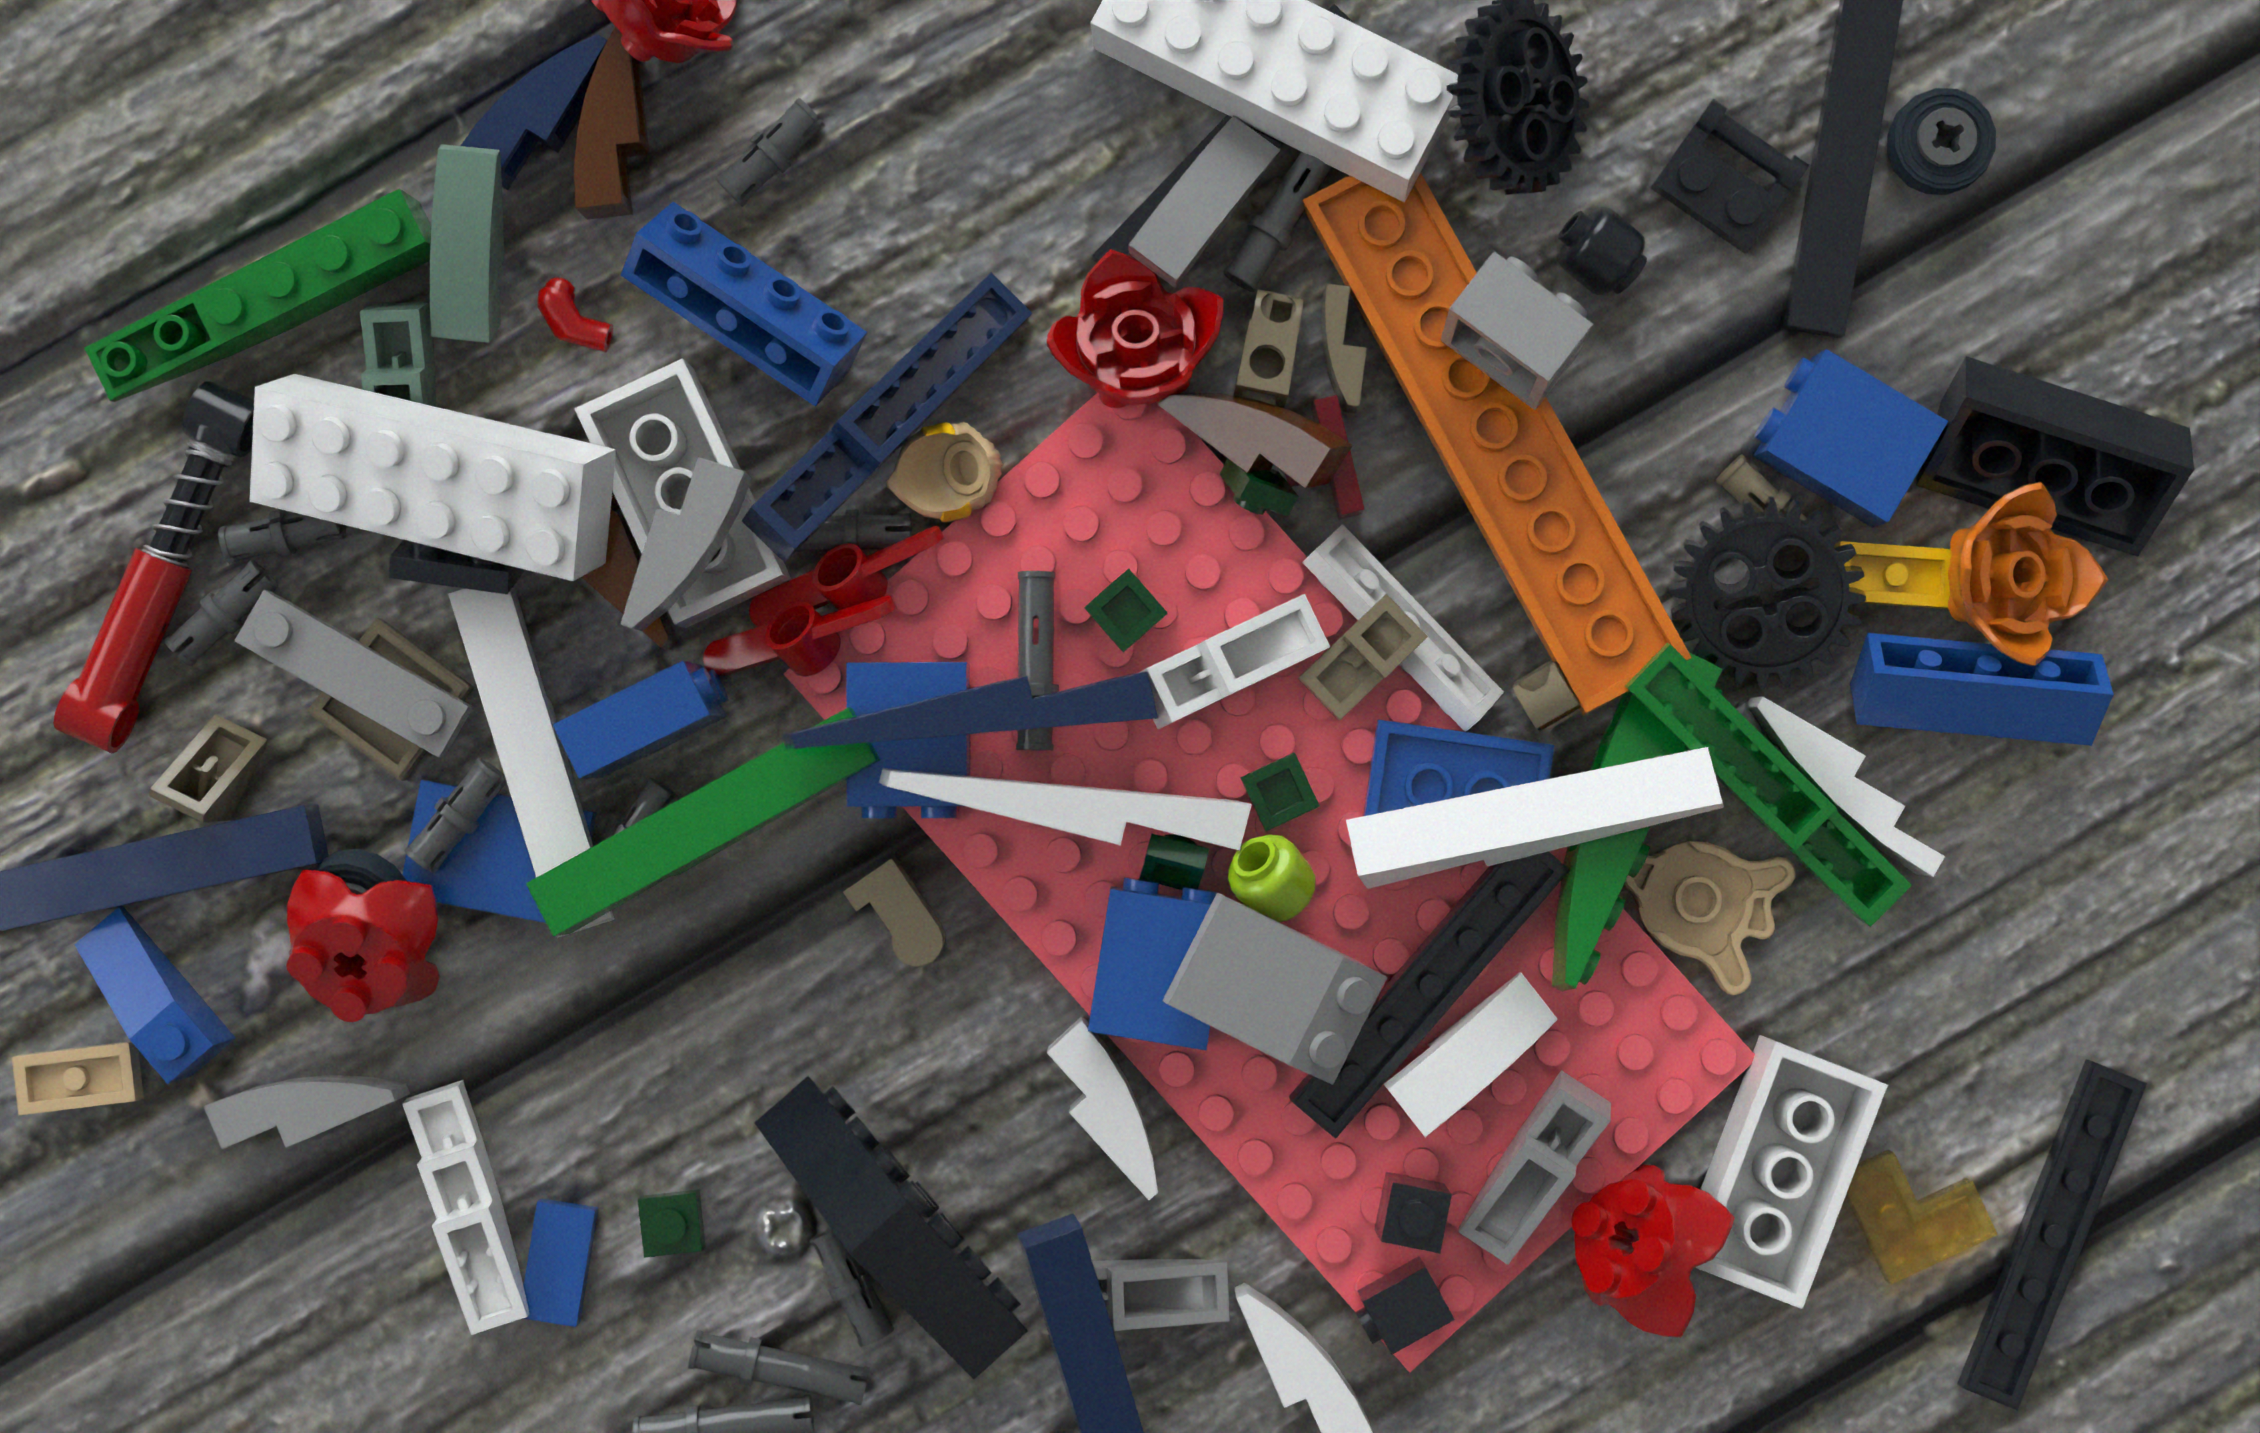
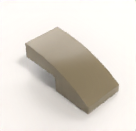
M1326 284L1322 295L1321 335L1324 359L1334 394L1338 397L1342 411L1355 414L1360 406L1367 348L1343 345L1350 286Z
M1385 594L1298 679L1339 721L1428 636Z

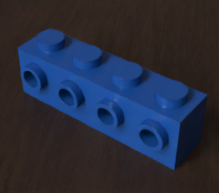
M675 202L670 203L636 233L621 272L623 278L815 407L849 373L868 333L847 319L844 314L834 310L798 286L795 281L785 277L749 253L743 246L734 243L700 220L698 216L685 210Z
M1867 633L1850 682L1856 721L1859 725L2092 746L2114 695L2103 654L2050 649L2040 663L2035 666H2029L2013 660L1998 651L1992 644Z

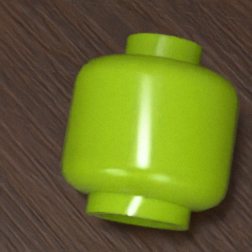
M1269 834L1246 841L1241 845L1240 851H1236L1228 868V882L1238 900L1243 905L1278 922L1287 921L1298 915L1309 904L1315 891L1316 877L1311 865L1296 846L1283 836Z

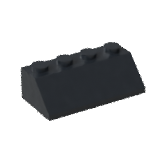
M1966 356L1941 400L1937 415L1946 419L1948 423L1920 468L1916 479V486L1990 509L2004 495L2024 485L2042 482L2052 496L2056 507L2057 516L2051 529L2138 557L2194 471L2191 432L2189 427Z

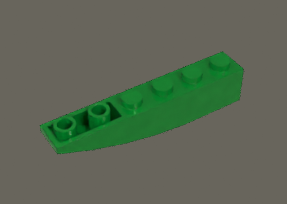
M397 189L84 347L109 400L116 402L220 361L289 331L429 262L431 224L420 202L403 190Z
M1690 653L1692 658L1688 662L1721 694L1722 689L1715 685L1722 672V668ZM1628 692L1621 696L1596 750L1589 771L1689 750L1631 692ZM1650 826L1567 847L1564 865L1570 871L1561 880L1555 921L1552 987L1563 992L1575 989L1579 982L1585 985L1592 977L1601 953L1594 950L1603 928L1610 931L1615 926L1624 908L1625 899L1620 897L1619 894L1628 875L1633 878L1636 877L1648 856L1650 846L1644 844L1643 841Z

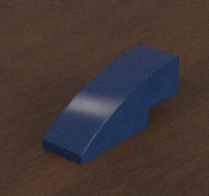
M596 34L564 49L534 68L494 103L463 141L461 146L500 150L503 188L509 190L538 142L559 153L581 116L588 85L607 39Z

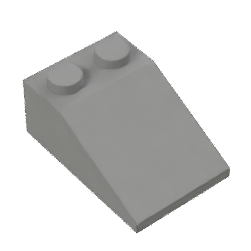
M1217 892L1163 1002L1294 1068L1333 1085L1387 977L1350 956Z

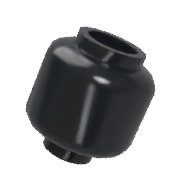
M1608 207L1598 208L1588 215L1578 211L1568 220L1558 235V239L1564 243L1559 254V265L1596 295H1603L1610 291H1614L1616 294L1623 292L1639 276L1647 262V257L1643 255L1645 248L1644 236Z

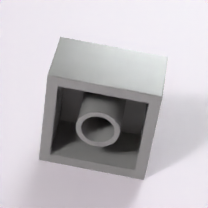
M1494 251L1449 308L1440 341L1532 409L1536 410L1578 356L1593 323L1585 318L1587 316L1586 310L1572 297L1564 293H1557L1555 296L1536 282L1538 280L1536 273L1527 264L1515 257H1508L1506 260Z

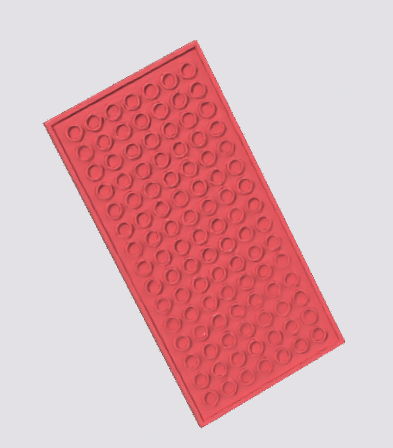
M1097 392L997 482L996 492L993 494L990 503L984 505L981 509L973 510L967 518L953 521L942 531L944 538L940 542L916 554L887 580L888 587L885 596L890 595L896 605L894 611L880 619L837 632L841 639L840 649L834 660L821 672L812 676L802 677L795 674L789 668L784 675L824 720L846 709V663L967 662L970 664V688L1017 678L1018 572L1021 571L1055 572L1053 684L1059 685V691L1123 675L1139 673L1154 664L1303 594L1306 595L1330 647L1358 620L1302 563L1307 556L1266 511L1263 515L1255 514L1242 508L1233 500V491L1220 475L1224 464L1197 434L1158 405L1159 401L1152 404L1110 408L1101 402ZM1129 568L1168 614L1123 653L1084 607ZM1037 618L1033 621V645L1038 644L1039 619ZM1326 649L1160 729H1157L1153 719L1053 727V750H1016V744H1018L1017 730L970 734V776L1228 799L1252 804L1240 777L1295 752L1320 807L1265 831L1253 805H1251L1242 844L1252 838L1271 834L1283 836L1296 846L1311 865L1315 874V891L1309 904L1298 915L1280 923L1346 954L1386 976L1387 979L1382 989L1488 868L1484 860L1370 889L1365 887L1357 875L1346 820L1363 817L1377 720L1464 732L1400 665L1386 678L1382 679L1339 721L1298 679L1328 650ZM921 806L903 807L1090 1016L1111 886L1123 888L1124 877L1139 879L1151 834L1165 836L1172 833L1126 822L1121 845L966 806H957V818H921ZM1189 838L1198 846L1210 848L1198 889L1218 892L1241 903L1233 894L1228 882V868L1237 850ZM1567 847L1549 851L1564 864ZM1561 881L1387 1081L1430 1048L1428 1046L1430 1042L1519 972L1524 975L1558 1020L1487 1087L1426 1137L1383 1084L1335 1139L1292 1103L1289 1095L1308 1073L1294 1068L1210 1026L1207 1050L1107 1035L1355 1312L1365 1307L1357 1290L1420 1256L1455 1320L1393 1354L1410 1373L1572 1227V1214L1579 1204L1589 1202L1593 1195L1610 1183L1620 1181L1639 1167L1752 1064L1755 1056L1751 1049L1624 908L1615 926L1610 931L1603 928L1594 950L1601 953V956L1590 980L1585 985L1579 982L1575 989L1563 992L1552 987L1555 921ZM1159 884L1158 894L1181 897L1182 890ZM1562 1070L1611 1102V1121L1576 1166L1575 1178L1511 1262L1506 1264L1458 1232L1459 1226L1511 1141ZM1386 1172L1444 1183L1451 1192L1452 1197L1440 1254L1380 1241L1374 1229Z

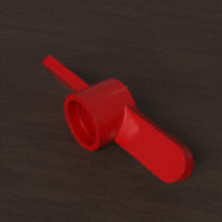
M933 526L868 556L855 544L846 543L839 545L827 552L820 559L814 570L754 597L749 606L750 619L758 627L769 624L771 619L782 608L798 601L808 602L815 609L831 603L837 610H842L883 597L887 591L888 581L881 570L934 546L944 538V535L939 526Z
M887 595L821 616L810 603L804 601L794 602L782 608L771 619L769 624L711 642L704 651L703 663L707 671L714 669L718 676H727L782 659L795 674L802 677L812 676L824 670L836 657L841 644V639L837 632L880 619L894 611L896 605L892 597Z

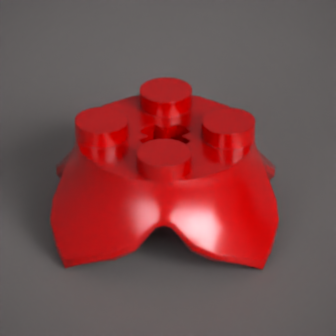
M591 0L622 33L621 43L625 50L639 61L648 62L654 56L660 60L678 64L684 63L700 53L728 52L733 48V40L728 35L718 33L732 20L737 9V0Z
M1110 249L1086 276L1081 288L1079 314L1076 317L1063 316L1053 323L1047 335V346L1053 357L1068 373L1089 384L1090 388L1099 393V398L1104 405L1110 408H1122L1127 405L1152 404L1169 395L1182 393L1189 387L1193 371L1211 350L1219 336L1223 319V298L1200 287H1184L1175 293H1168L1164 290L1156 273L1137 259Z
M302 870L294 883L287 903V924L291 943L290 957L286 963L289 974L300 982L311 997L330 1008L337 1018L346 1022H356L361 1020L365 1014H375L389 1007L403 1006L432 995L438 986L440 978L437 966L425 959L426 953L436 936L439 920L432 886L417 882L395 880L378 883L362 894H354L342 878L332 873Z
M1641 1164L1620 1181L1610 1183L1593 1195L1589 1202L1579 1204L1572 1214L1571 1224L1575 1232V1257L1580 1269L1584 1290L1593 1303L1602 1307L1612 1306L1630 1324L1644 1332L1665 1337L1681 1338L1695 1309L1696 1293L1690 1279V1273L1693 1268L1713 1260L1724 1247L1735 1217L1710 1193L1691 1185L1668 1183L1665 1181L1664 1171L1659 1167Z

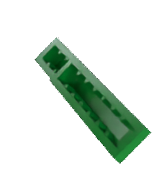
M1666 643L1625 685L1689 751L1708 747L1716 778L1860 921L1871 927L1912 886L1837 811V808L1670 644Z
M848 707L815 726L856 717L853 708ZM871 742L799 749H786L785 744L782 743L527 882L526 885L553 937L571 934L667 878L686 872L880 761V758Z

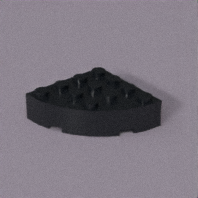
M807 1076L755 1121V1125L849 1254L973 1379H976L1028 1332L1013 1313L1021 1303L999 1277L991 1283L987 1281L986 1278L992 1274L990 1269L969 1245L964 1250L959 1247L966 1239L943 1213H937L934 1217L932 1216L940 1206L918 1181L915 1183L913 1180L911 1182L907 1180L911 1175L888 1149L886 1151L882 1147L878 1151L874 1149L880 1142L860 1118L856 1116L853 1120L849 1121V1118L856 1111L834 1086L824 1093Z

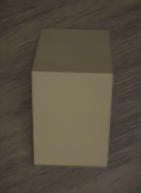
M215 714L150 788L149 797L201 822L230 821L266 749L267 739Z

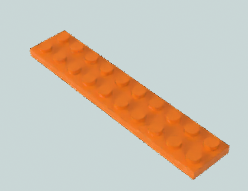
M1421 172L1405 203L1350 175L1303 199L1308 219L1345 286H1350L1349 293L1550 658L1558 665L1567 685L1581 705L1579 710L1582 716L1630 692L1625 685L1666 643L1674 647L1687 661L1692 658L1547 397H1545L1536 410L1532 409L1440 341L1449 308L1477 272Z

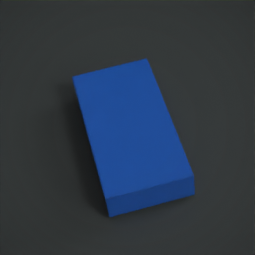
M543 1198L537 1201L523 1285L530 1313L528 1317L523 1319L577 1327L580 1324L599 1207Z

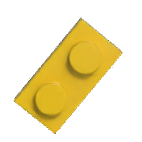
M1844 541L1835 544V548L1852 544L1856 550V554L1844 566L1862 567L1865 577L1849 584V587L1864 591L1866 601L1862 603L1948 609L1950 597L1948 569L1952 554L1950 549Z

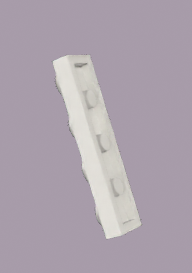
M1343 524L1302 562L1357 620L1387 594L1428 637L1399 665L1415 679L1439 704L1443 712L1449 715L1464 732L1475 725L1504 693Z

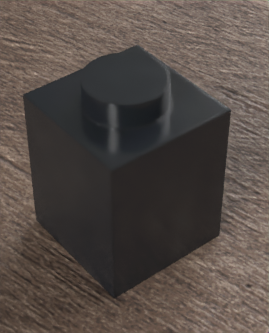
M1386 1172L1374 1229L1380 1241L1440 1254L1452 1194L1444 1183Z
M1420 1256L1357 1290L1365 1306L1355 1312L1372 1344L1383 1339L1391 1355L1455 1320Z

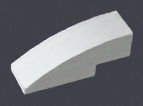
M1303 594L1142 670L1141 672L1148 673L1158 715L1157 719H1153L1157 729L1167 726L1330 648L1306 595Z
M1519 972L1428 1044L1430 1048L1385 1082L1384 1085L1426 1137L1515 1062L1558 1018L1524 975Z
M1082 1015L1048 1046L1047 1054L1083 1092L1070 1105L1069 1113L1143 1195L1150 1200L1158 1193L1152 1148L1142 1113L1124 1073L1109 1048L1097 1033L1088 1032L1089 1023Z
M1243 1283L1234 1287L1236 1299L1284 1408L1306 1399L1321 1433H1373L1369 1420L1352 1387L1330 1355L1313 1336L1279 1305L1248 1284Z

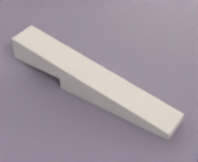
M513 587L508 594L472 589L458 590L448 595L536 877L593 847L566 751L552 725L557 722L552 703L545 693L516 589ZM612 910L575 932L614 920Z
M1706 747L1348 819L1346 822L1357 875L1365 887L1370 889L1484 860L1488 867L1724 808L1709 750Z
M887 768L882 769L879 780L880 784L887 787L1121 845L1126 822L1240 851L1252 805L1228 799Z

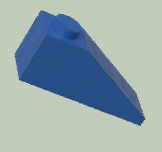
M124 906L116 908L74 944L129 1040L167 1084L193 1076L236 1039Z

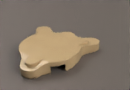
M1687 841L1674 844L1656 854L1647 856L1637 876L1633 878L1628 875L1624 886L1634 896L1640 920L1647 933L1659 945L1678 955L1699 960L1711 972L1715 982L1722 991L1731 995H1738L1743 993L1751 983V973L1741 949L1742 940L1748 936L1757 939H1767L1773 935L1775 923L1771 909L1772 899L1792 885L1796 878V871L1793 863L1787 858L1775 856L1760 861H1747L1737 857L1726 848L1708 842Z

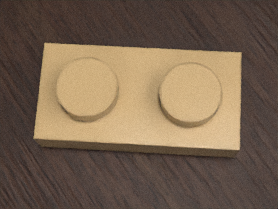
M131 1041L21 1054L12 1057L18 1116L134 1102L144 1099L139 1051Z

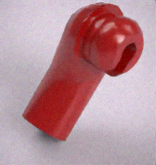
M560 277L549 279L545 287L539 290L537 307L554 336L561 341L606 353L611 344L613 325L581 316L574 303L575 287L572 283Z

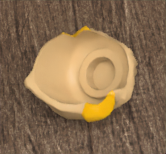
M942 422L922 427L919 432L903 443L897 457L895 469L886 481L887 488L899 500L918 514L928 518L941 519L942 522H950L967 518L973 510L981 509L984 505L991 502L992 496L996 492L998 478L1002 474L1000 468L1003 466V463L1000 459L1001 455L998 450L994 449L993 443L982 437L980 432H977L968 423L950 424Z

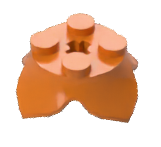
M2042 482L2024 485L2004 495L1970 528L1957 530L1950 542L1952 554L1948 569L1950 587L1948 609L1951 616L1956 621L1967 622L1975 630L1981 631L1998 651L2019 663L2029 666H2035L2040 663L2050 650L2052 636L2048 630V625L2055 621L2072 618L2086 609L2109 580L2088 549L2074 539L2059 536L2052 532L2051 527L2057 516L2056 507L2052 496Z

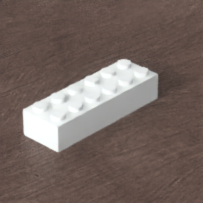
M1102 0L1090 22L1094 49L1231 117L1235 116L1243 123L1303 153L1312 155L1325 164L1404 203L1450 118L1448 111L1457 105V96L1452 95L1446 90V85L1457 83L1458 75L1307 0Z
M292 374L255 387L250 502L575 581L606 563L616 449Z

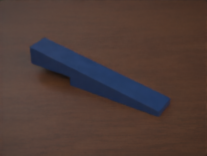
M990 272L844 413L828 433L750 507L742 522L785 563L1032 315V312Z
M1147 672L1123 675L1034 698L1032 697L1028 677L1023 676L782 734L786 749L1157 719L1158 715Z
M312 804L292 807L0 871V931L322 863L323 859L328 857L329 854L319 805Z
M1074 1213L1017 1233L1079 1433H1144L1084 1232Z

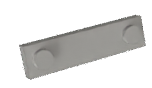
M263 590L235 639V642L438 758H445L473 709V706L271 591Z

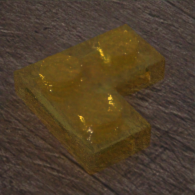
M1887 1149L1858 1163L1846 1198L1884 1280L1891 1285L1998 1235L1973 1181L1967 1178L1916 1200L1894 1152Z

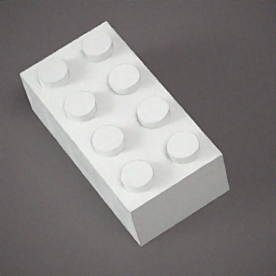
M683 358L574 408L590 443L616 449L612 491L641 554L643 553L656 508L680 515L697 457L741 470L694 368ZM749 488L740 512L722 546L697 581L668 610L674 625L688 628L791 580L784 562L742 522L750 507L756 502Z
M1759 1035L1753 1051L1755 1054L1752 1064L1746 1069L1701 1190L1710 1193L1722 1203L1735 1217L1724 1247L1713 1260L1695 1268L1803 1309L1888 1085Z

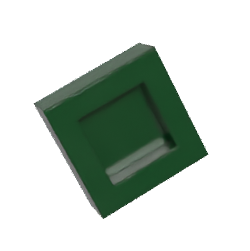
M1227 459L1220 472L1221 477L1234 493L1233 500L1242 508L1255 514L1263 515L1267 509L1288 517L1299 497L1281 473L1274 469L1247 473L1230 459Z
M1129 568L1084 607L1123 653L1168 614Z
M1295 752L1240 777L1265 831L1320 807Z
M1151 834L1139 879L1157 882L1160 885L1183 890V887L1198 889L1210 848L1198 846L1191 839L1180 835L1160 836Z
M700 1189L643 1195L638 1198L644 1258L701 1252L706 1248Z

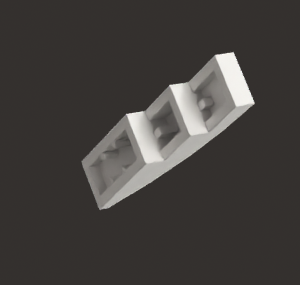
M1765 697L1749 698L1747 702L1748 708L1770 740L1779 746L1784 754L1783 756L1837 808V811L1871 845L1916 875L1934 877L1945 856L1894 827L1905 808L1903 804L1854 777L1866 757L1865 755Z
M463 1080L407 1098L402 1105L422 1157L417 1167L436 1216V1221L433 1223L432 1228L471 1335L528 1317L530 1312L501 1197Z

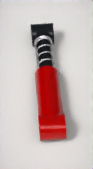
M211 381L203 382L193 393L183 419V431L186 435L192 437L189 438L190 442L187 443L189 446L188 450L184 451L188 459L182 473L173 476L177 484L171 498L163 500L166 510L160 523L152 525L156 533L150 546L144 545V549L137 547L134 549L79 678H76L67 687L57 705L53 721L54 729L111 754L117 752L129 738L138 717L139 704L136 700L193 571L184 562V559L192 556L189 550L190 544L195 534L203 532L199 524L205 510L214 507L210 498L216 485L224 483L223 478L220 476L223 468L231 465V461H233L235 456L245 457L252 450L253 399Z

